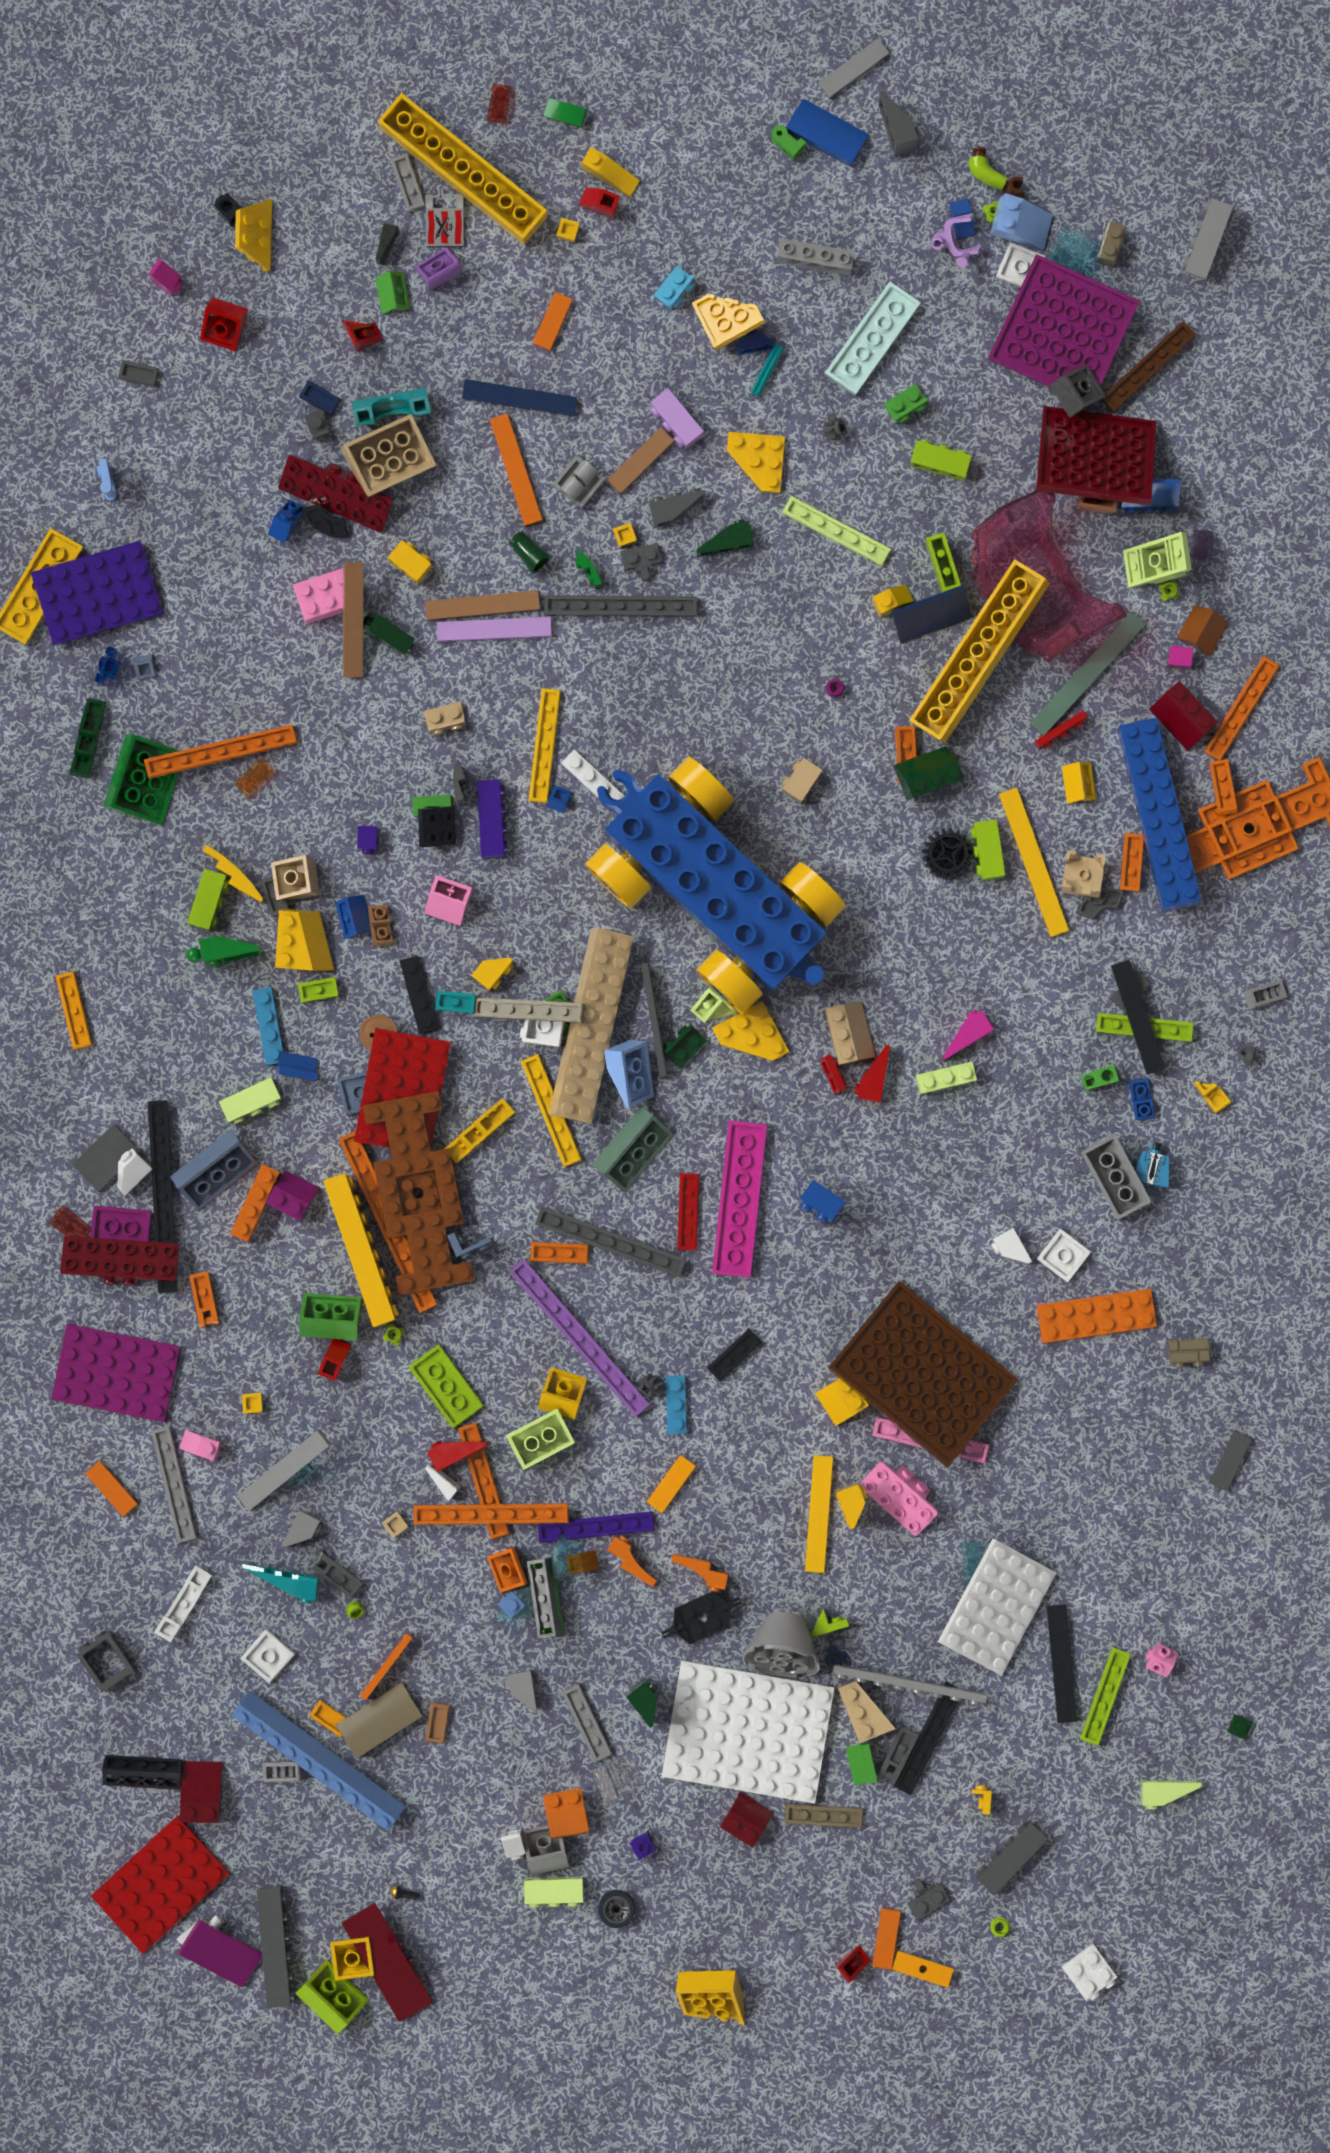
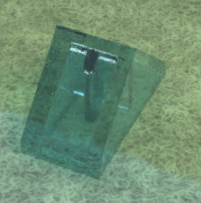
M309 1462L287 1481L296 1491L318 1470Z

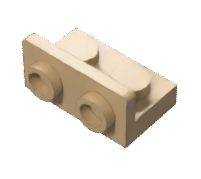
M461 702L424 711L429 734L433 733L434 736L445 733L444 730L451 728L452 731L460 730L463 728V725H466Z

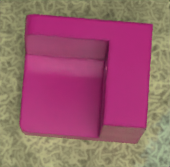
M1171 646L1167 667L1189 670L1192 666L1193 648Z

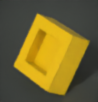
M561 218L556 237L575 243L580 223Z
M631 523L613 528L619 548L637 542Z
M262 1393L242 1394L243 1414L263 1412Z

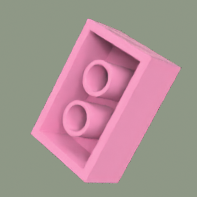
M343 568L293 584L306 625L343 613Z

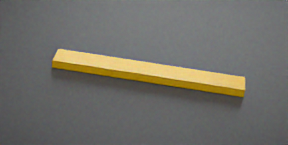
M1014 788L1000 793V801L1050 938L1068 932L1069 929L1018 789Z

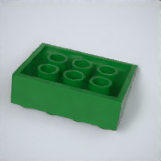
M125 734L103 807L162 825L179 772L148 779L144 759L177 752L178 750L134 734Z

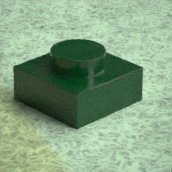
M1234 1714L1227 1732L1246 1740L1253 1722Z

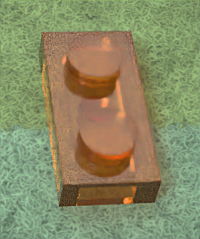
M260 758L233 784L247 798L274 771Z

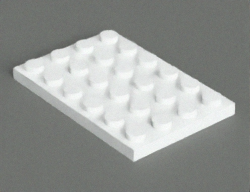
M992 1539L938 1642L1002 1676L1056 1572L1005 1544Z

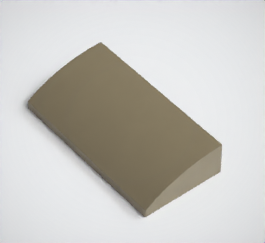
M401 1682L336 1724L357 1759L422 1717V1714Z

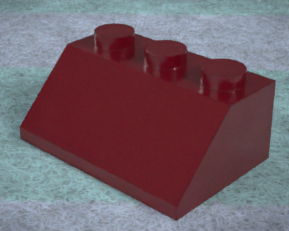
M1180 680L1149 708L1152 714L1157 717L1186 751L1193 747L1218 723Z

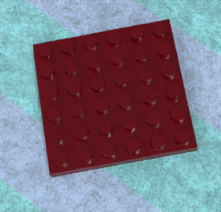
M1044 406L1036 491L1150 506L1152 500L1156 421L1082 411L1069 418L1064 408Z

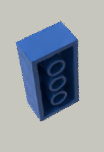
M812 1180L798 1203L801 1204L799 1208L806 1213L811 1211L816 1214L815 1219L822 1224L826 1222L830 1224L845 1201L815 1180Z

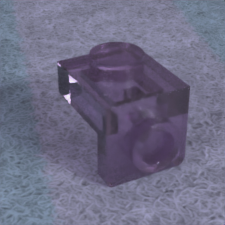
M1194 530L1192 560L1210 561L1213 551V531Z

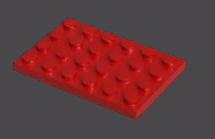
M379 1028L374 1029L354 1142L390 1148L385 1121L366 1124L363 1105L436 1091L439 1092V1097H441L451 1042ZM438 1111L423 1114L430 1150Z
M177 1815L95 1891L91 1897L143 1954L230 1872L184 1822H179V1816Z

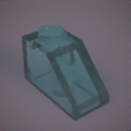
M981 1541L961 1542L964 1586L969 1584L983 1558Z
M529 1589L517 1590L516 1595L525 1606L512 1618L534 1617L532 1594L529 1593ZM502 1609L495 1615V1619H510Z

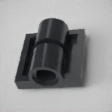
M427 806L418 809L419 847L456 844L455 806Z

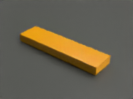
M75 972L56 975L73 1050L92 1046Z

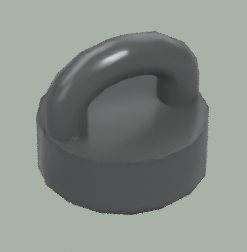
M1249 1046L1248 1049H1240L1237 1052L1238 1058L1245 1060L1244 1064L1251 1066L1254 1061L1256 1047Z

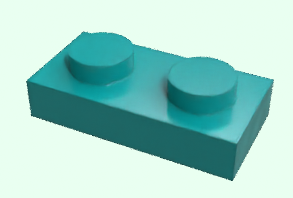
M437 991L435 1010L474 1014L476 995Z

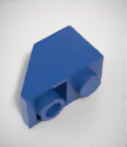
M288 500L273 517L268 535L285 543L302 517V508L304 507L297 502Z

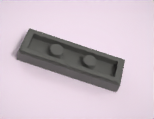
M1233 1431L1209 1481L1210 1484L1225 1491L1228 1490L1250 1445L1251 1438Z

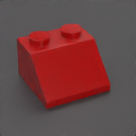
M212 297L205 307L200 340L236 351L246 324L248 309Z

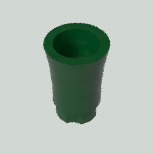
M523 531L515 534L509 541V545L525 563L531 574L538 572L551 558L550 554L540 548Z

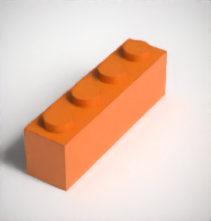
M261 1165L230 1235L250 1243L267 1206L266 1201L282 1174L281 1172L266 1165Z

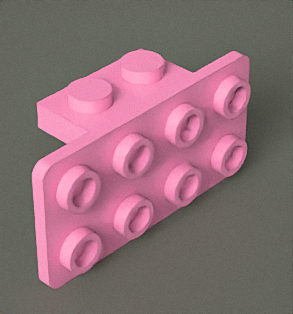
M880 1461L859 1484V1486L864 1487L865 1492L915 1536L938 1514V1510L925 1499L931 1490L924 1482L914 1476L910 1469L905 1468L903 1465L895 1472L885 1462Z

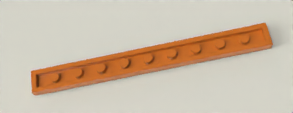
M355 1131L339 1138L340 1145L401 1275L414 1273L409 1245L405 1235L387 1238L375 1171L362 1143L354 1142ZM430 1289L410 1293L419 1313L437 1305Z

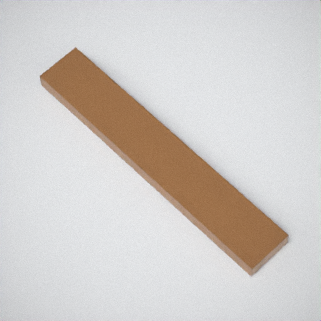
M343 562V677H363V562Z
M538 590L425 601L426 620L540 610Z

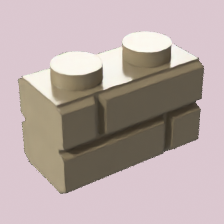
M1108 221L1096 263L1114 268L1126 226Z
M1208 1338L1167 1340L1169 1364L1174 1363V1367H1186L1185 1363L1193 1362V1366H1204L1205 1362L1210 1360Z

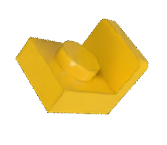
M976 1785V1788H971V1793L983 1794L978 1799V1809H981L982 1814L990 1815L992 1791L987 1789L988 1786Z

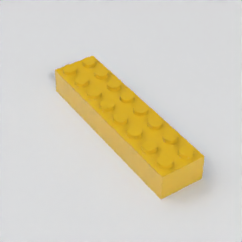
M343 1173L323 1180L372 1326L376 1328L396 1321L399 1311L396 1304L391 1302L390 1298L393 1297L390 1286H386L384 1282L387 1276L384 1268L379 1267L378 1261L381 1259L378 1250L373 1249L372 1243L375 1242L371 1231L366 1229L365 1225L368 1224L365 1213L360 1211L359 1207L362 1206L360 1197L354 1194L353 1189L356 1188L353 1177Z

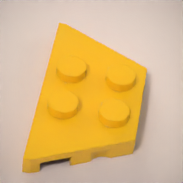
M272 199L236 210L235 248L245 254L250 261L257 262L264 272L270 271Z

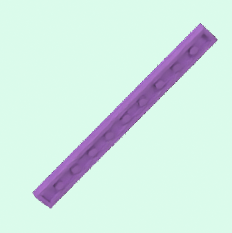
M524 1259L509 1271L634 1417L650 1405Z

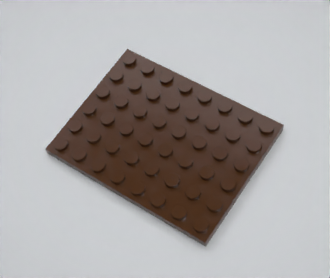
M900 1281L896 1283L828 1367L832 1373L946 1468L952 1464L1018 1381L1015 1376Z

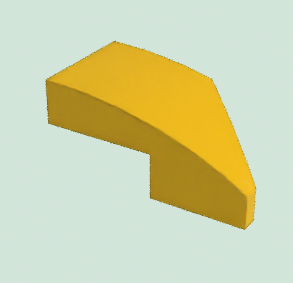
M1198 1081L1194 1083L1215 1114L1231 1104L1229 1098L1217 1084H1205Z

